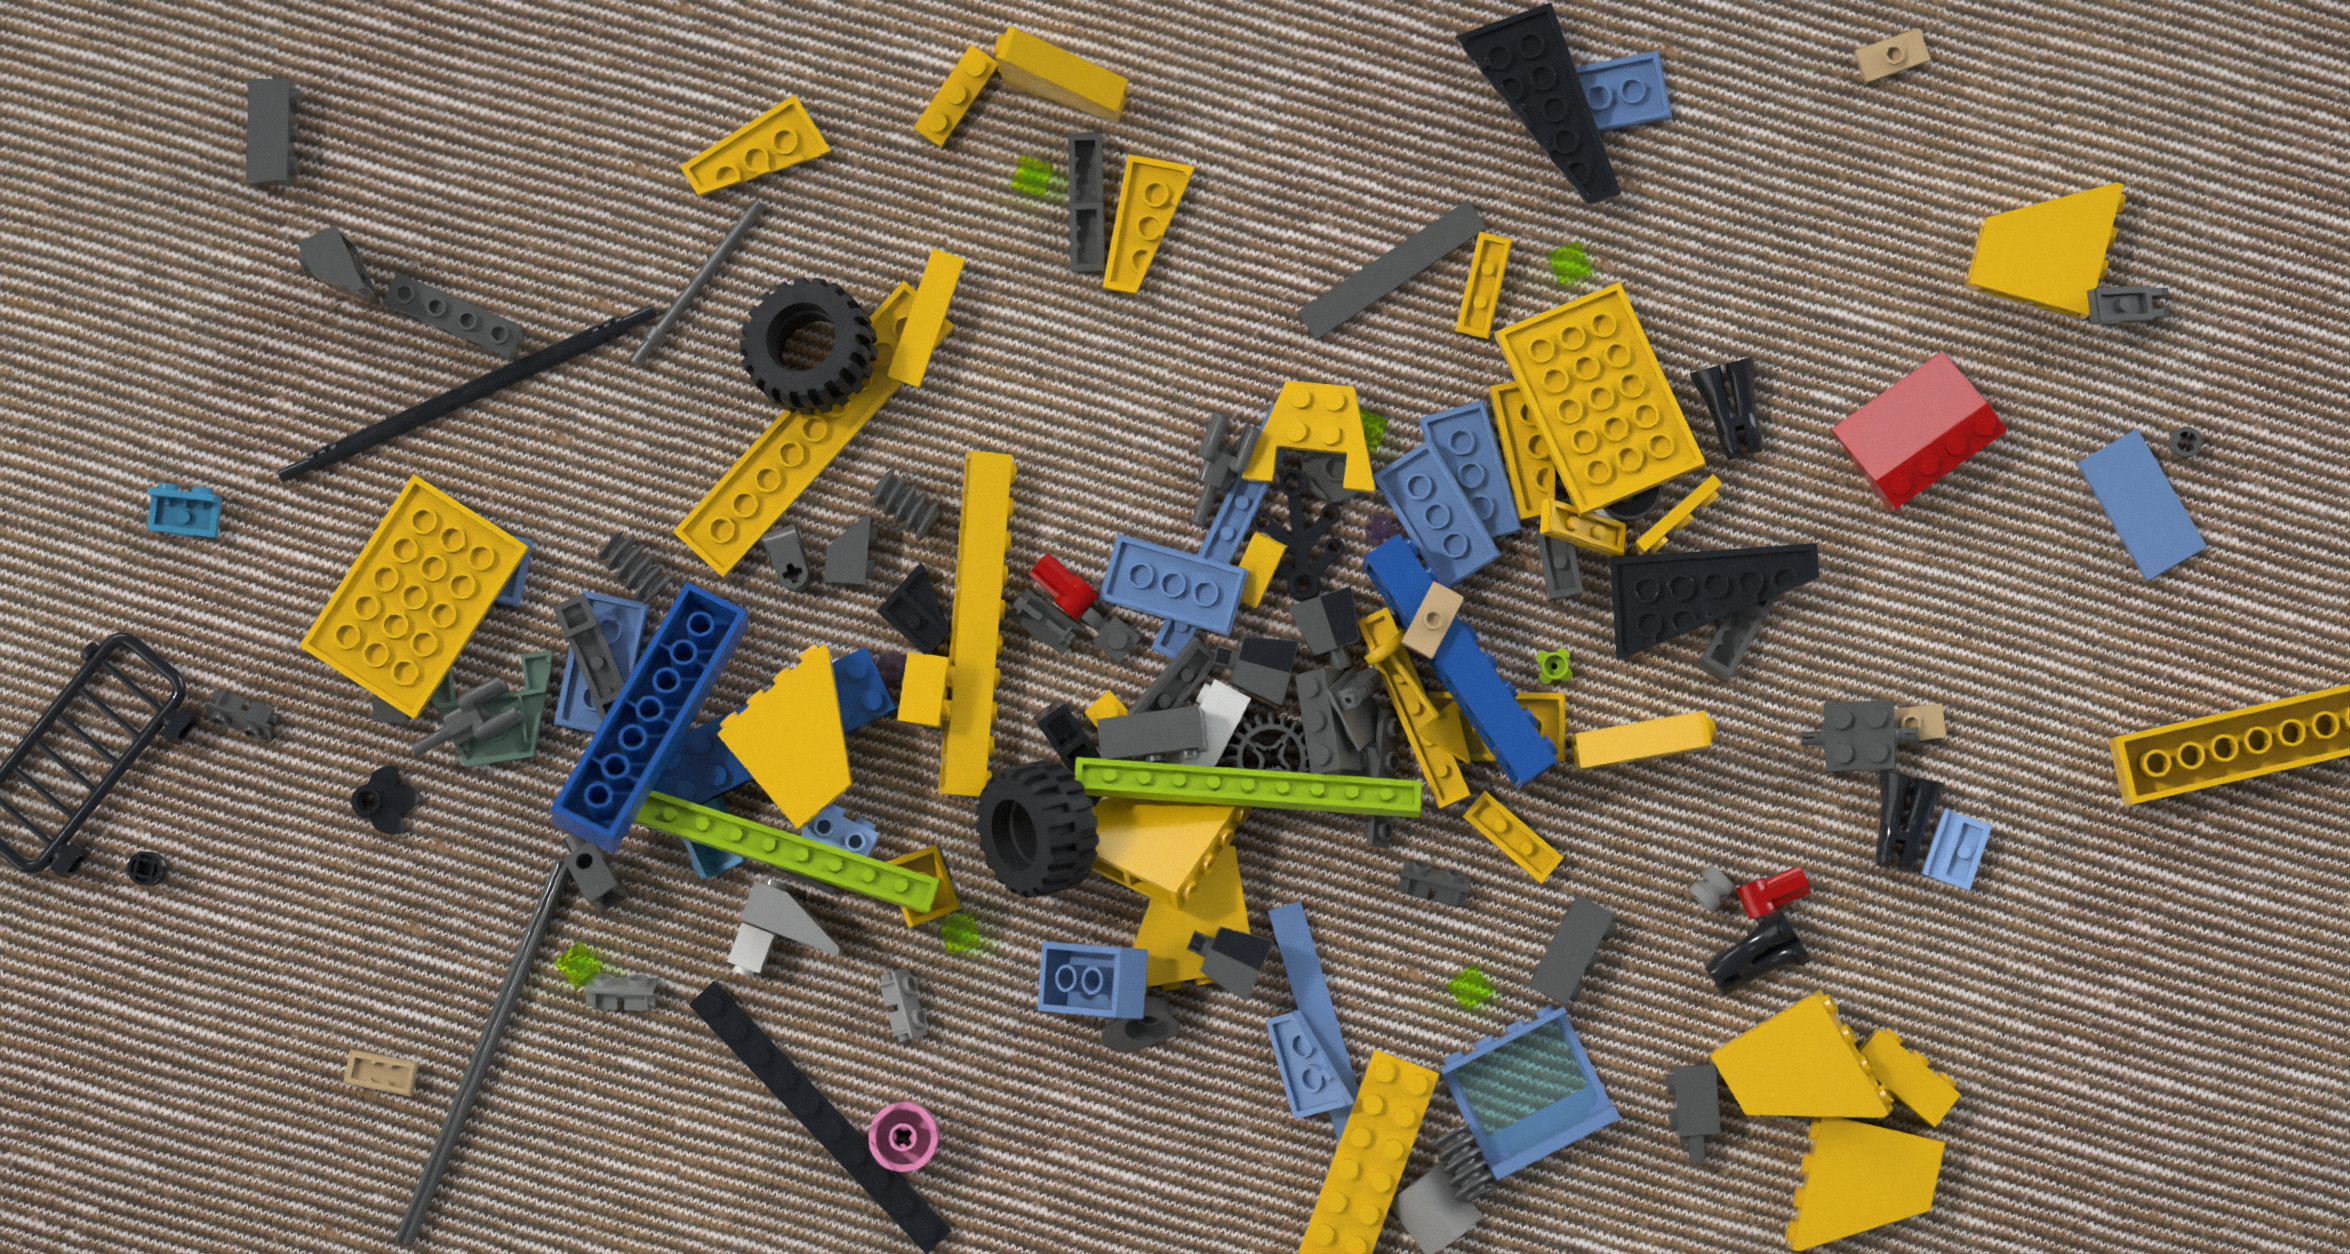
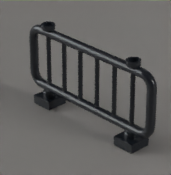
M114 633L103 640L100 645L91 642L86 646L80 655V658L85 661L84 665L0 766V787L14 772L69 818L67 823L51 840L0 797V806L48 845L39 857L34 860H27L0 838V856L23 873L34 874L41 872L55 860L50 869L58 876L70 879L90 855L91 851L81 843L71 842L69 845L67 843L164 726L165 728L160 735L170 743L180 745L200 721V718L191 710L182 707L177 711L186 697L187 687L183 676L138 637L130 633ZM117 646L128 647L172 684V694L163 706H160L106 661V658ZM100 666L105 668L157 711L140 733L83 687ZM78 692L135 738L118 760L62 714ZM56 719L61 721L113 764V767L97 786H94L40 741L41 737ZM34 746H37L91 791L90 795L75 813L70 811L18 767Z

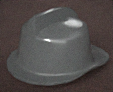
M1165 994L1145 996L1143 1019H1117L1104 1028L1101 1040L1111 1050L1132 1052L1176 1036L1180 1031V1023L1172 1016L1169 999Z

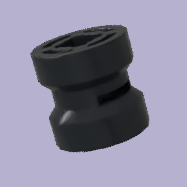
M141 851L130 858L127 864V872L129 878L136 884L156 886L166 879L168 864L166 859L156 852Z

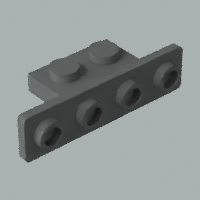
M1379 709L1376 742H1368L1359 751L1362 771L1345 776L1395 779V774L1399 767L1398 741L1402 733V723L1396 711ZM1369 815L1367 846L1389 847V840L1393 834L1392 816Z

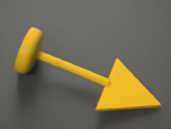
M1399 630L1365 655L1363 658L1371 666H1375L1389 658L1432 716V719L1415 733L1465 763H1471L1455 700L1439 712L1395 653L1403 646L1401 641L1405 635L1404 630Z

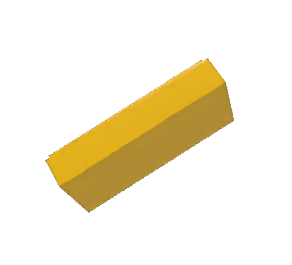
M1258 531L1254 533L1238 566L1249 570L1240 601L1254 608L1259 607L1286 551V545Z

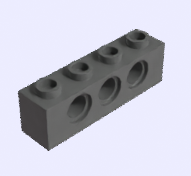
M396 272L383 302L385 306L395 312L513 362L528 332L518 323Z

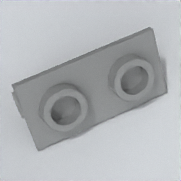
M910 968L882 975V983H879L885 1006L897 1004L899 1009L888 1013L893 1036H897L898 1041L902 1042L927 1035V1018L925 1012L920 1008L917 997L918 986L915 978L911 975Z
M600 973L589 976L584 989V993H586V1006H592L593 1010H618V998H624V1010L649 1011V1008H656V994H654L657 978H648V976L643 974H634L629 977H614L612 974Z

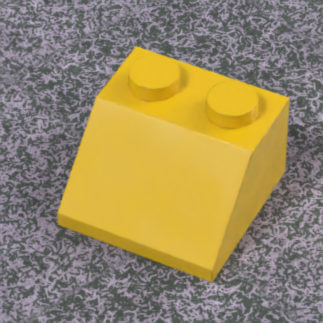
M914 652L907 653L898 721L913 726L943 728V722L950 719L952 701L947 700L949 687H954L957 676V667L952 666V659Z

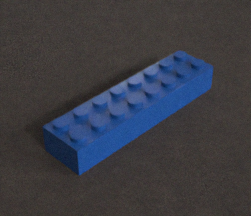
M1398 533L1365 555L1361 567L1407 631L1433 581L1439 583V580L1428 565L1424 568L1416 557L1419 555V552L1410 538L1403 539ZM1455 614L1433 658L1424 657L1516 790L1519 791L1554 766L1557 762L1555 754L1558 751L1547 736L1542 738L1537 732L1535 726L1538 722L1527 707L1521 709L1515 700L1518 694L1508 679L1502 681L1495 671L1498 665L1492 655L1487 650L1482 653L1475 642L1478 640V636L1468 622L1462 624Z
M686 581L551 806L550 811L554 825L615 854L747 631V610Z
M867 647L859 649L832 663L845 736L898 711ZM746 704L686 733L652 790L703 805L754 781L755 778L717 735L722 730L719 724L734 711L739 715L749 705Z

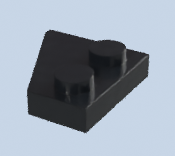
M921 562L876 611L923 654L931 655L951 633L926 568Z

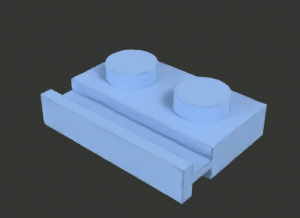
M1943 809L1921 874L1970 891L1992 825Z

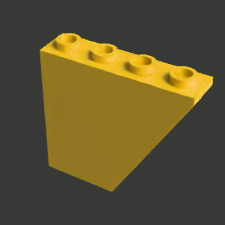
M1010 25L1006 34H999L994 53H996L995 59L998 60V72L1001 73L1003 84L1118 124L1129 95L1128 79Z
M2116 182L1987 217L1980 226L1964 288L2084 320L2090 314L2087 290L2096 288L2098 280H2104L2108 269L2109 260H2105L2104 257L2107 246H2113L2117 235V228L2113 227L2115 215H2120L2124 208L2126 195L2121 194L2124 184Z
M813 644L799 656L802 660L799 665L793 670L786 667L772 679L775 682L774 686L767 692L760 689L746 701L749 707L739 715L734 711L719 724L722 730L717 733L798 830L805 827L853 786L831 652L824 644L819 648Z
M1705 710L1576 733L1570 737L1575 771L1698 752L1712 745L1711 740L1716 738V730L1713 717L1707 718Z
M1102 796L1092 810L1093 815L1097 816L1098 826H1096V834L1099 835V844L1095 848L1098 854L1096 861L1092 865V871L1179 911L1186 901H1190L1194 897L1202 877L1212 871L1219 852L1230 845L1233 832L1239 823L1243 824L1247 820L1251 812V806Z
M1235 845L1228 846L1219 852L1212 871L1202 877L1194 897L1190 901H1186L1179 911L1151 898L1133 948L1148 949L1145 994H1148L1147 987L1161 985L1162 991L1182 988L1181 981L1195 979L1196 986L1215 982L1200 971L1205 958L1187 950L1195 930L1213 939L1220 926L1250 934Z
M1821 989L1716 1048L1710 1054L1745 1115L1883 1118L1893 1109L1890 1104L1893 1102V1098L1888 1088L1884 1084L1879 1085L1872 1073L1875 1072V1068L1866 1054L1861 1055L1854 1043L1857 1042V1039L1848 1024L1842 1025L1836 1015L1839 1009L1830 994L1824 995Z
M1818 1116V1119L1811 1120L1808 1139L1813 1141L1810 1153L1805 1152L1801 1162L1800 1172L1805 1173L1802 1187L1797 1186L1794 1193L1793 1207H1797L1795 1221L1789 1220L1785 1240L1790 1241L1788 1248L1802 1251L1930 1211L1945 1142L1840 1117Z

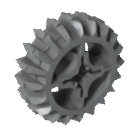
M1268 713V723L1262 724V718L1259 714L1255 715L1254 719L1257 726L1252 728L1250 723L1245 720L1242 726L1247 733L1243 735L1235 730L1232 734L1236 739L1240 740L1239 744L1227 743V748L1236 751V755L1226 756L1225 762L1235 763L1236 768L1244 769L1242 754L1245 747L1256 755L1259 760L1257 770H1262L1265 758L1256 748L1263 753L1267 750L1270 753L1271 750L1276 751L1279 745H1282L1278 752L1277 760L1286 770L1280 766L1274 768L1273 765L1272 769L1266 768V770L1297 772L1290 767L1283 757L1284 750L1292 740L1296 744L1300 755L1298 772L1311 773L1310 768L1306 767L1309 759L1306 752L1307 746L1302 741L1305 739L1304 731L1300 735L1295 732L1300 725V722L1297 720L1293 722L1291 728L1285 726L1288 716L1285 714L1282 715L1280 724L1274 723V713ZM1265 731L1283 733L1280 739L1270 747L1263 746L1251 739Z

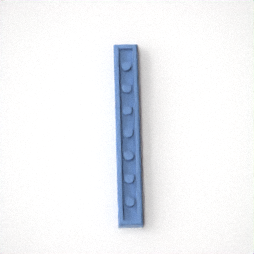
M1271 404L1259 428V430H1261V433L1272 412V409L1274 407L1273 404ZM1278 449L1276 472L1288 449ZM1237 473L1197 556L1231 565L1271 483L1244 481L1242 473ZM1165 619L1151 649L1173 660L1190 639L1196 636L1199 628Z
M1301 901L1268 910L1297 1009L1302 1013L1352 1099L1355 1101L1359 1090ZM1353 1104L1329 1110L1338 1143Z

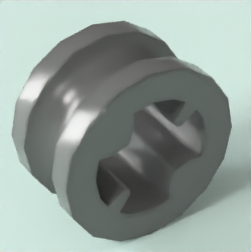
M2185 426L2171 434L2168 446L2174 456L2186 459L2200 451L2202 438L2196 429ZM2182 433L2185 434V438L2191 436L2193 442L2189 445L2191 449L2189 452H2186V448L2180 449L2177 445L2181 441L2179 435Z

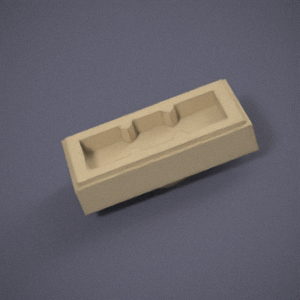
M1919 28L1855 50L1854 52L1865 84L1919 66L1931 60Z
M1433 581L1401 644L1432 659L1464 597Z
M1942 703L1894 709L1898 728L1919 727L1920 734L1906 735H1919L1920 741L1947 737Z
M350 1049L343 1083L412 1097L419 1062Z

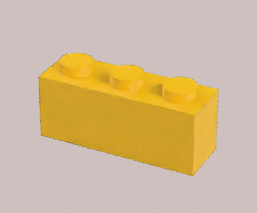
M1875 1028L1858 1051L1861 1055L1866 1054L1875 1068V1072L1872 1074L1879 1085L1884 1084L1892 1096L1929 1126L1936 1127L1961 1096L1954 1089L1958 1084L1942 1071L1939 1075L1931 1071L1927 1067L1930 1061L1918 1051L1913 1050L1910 1054L1900 1045L1903 1039L1889 1028H1886L1884 1032L1881 1029Z

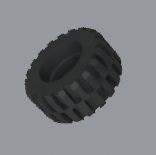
M805 277L795 278L794 284L790 286L786 281L776 285V292L770 294L767 291L760 297L763 302L759 307L752 306L748 313L751 317L750 323H743L741 333L746 340L740 341V353L745 357L742 360L745 371L768 399L776 405L779 404L786 411L794 413L798 409L802 415H813L815 409L824 414L833 410L832 405L836 403L841 407L850 402L847 398L850 394L855 392L858 395L864 388L861 384L864 377L870 379L874 370L870 365V361L877 360L878 350L873 345L877 342L876 331L871 326L872 321L855 299L834 282L828 284L825 279L815 277L810 283ZM816 321L829 322L834 325L835 342L830 354L822 363L806 371L795 372L784 368L783 351L785 344L798 328Z
M1039 760L998 771L985 784L986 786L979 796L981 802L977 805L976 815L979 816V821L976 823L977 833H980L981 842H979L981 852L984 851L987 859L985 862L988 868L995 872L994 877L999 883L1005 884L1007 890L1024 898H1037L1078 886L1089 875L1098 854L1095 851L1099 844V835L1096 834L1098 821L1097 816L1093 815L1091 808L1093 807L1092 800L1086 796L1084 792L1086 788L1082 782L1075 780L1076 775L1054 761Z

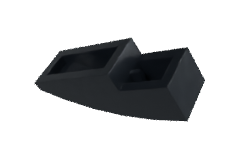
M1061 698L1033 716V719L1061 760L1074 774L1076 757L1101 759V755ZM1086 795L1091 798L1094 807L1102 798V796Z

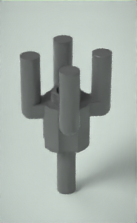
M1214 411L1198 449V455L1204 461L1197 479L1205 482V486L1191 521L1204 525L1218 488L1228 491L1235 472L1240 474L1246 471L1261 430L1245 424L1235 449L1220 444L1230 418Z
M496 676L461 695L457 700L459 707L442 716L445 727L411 744L415 755L418 757L452 738L458 746L475 737L488 741L526 721L520 709L516 710L514 706L493 718L485 706V703L510 691L505 679L500 680Z

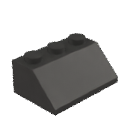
M336 225L297 242L301 249L297 257L305 273L308 272L312 278L315 277L318 283L323 282L330 289L374 305L381 302L354 241Z

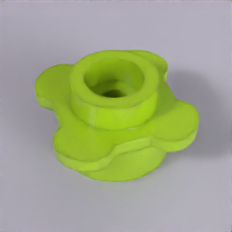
M1560 648L1557 652L1551 653L1540 651L1537 654L1536 661L1540 664L1541 671L1538 678L1541 683L1549 684L1553 680L1567 682L1571 679L1572 671L1569 669L1568 663L1570 654L1566 649ZM1556 663L1557 669H1552L1551 664Z

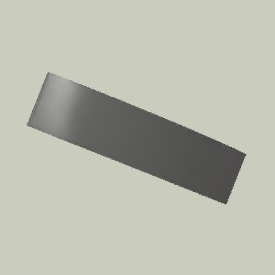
M585 593L552 606L565 638L569 641L594 699L593 703L601 721H603L625 682Z

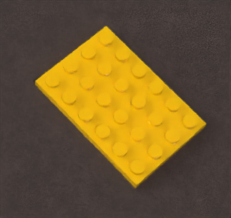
M1620 282L1495 332L1494 336L1568 495L1577 510L1579 518L1705 466L1706 462Z
M413 474L299 646L416 721L530 548Z

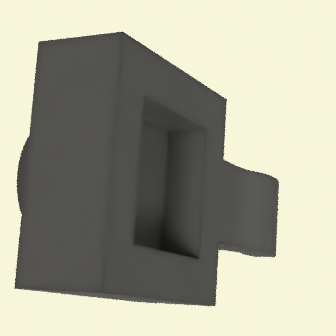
M1090 607L1081 617L1083 621L1099 633L1093 642L1118 664L1141 638L1116 615L1108 623Z

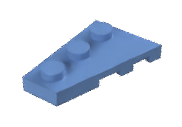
M1300 1010L1265 1019L1293 1119L1355 1103Z

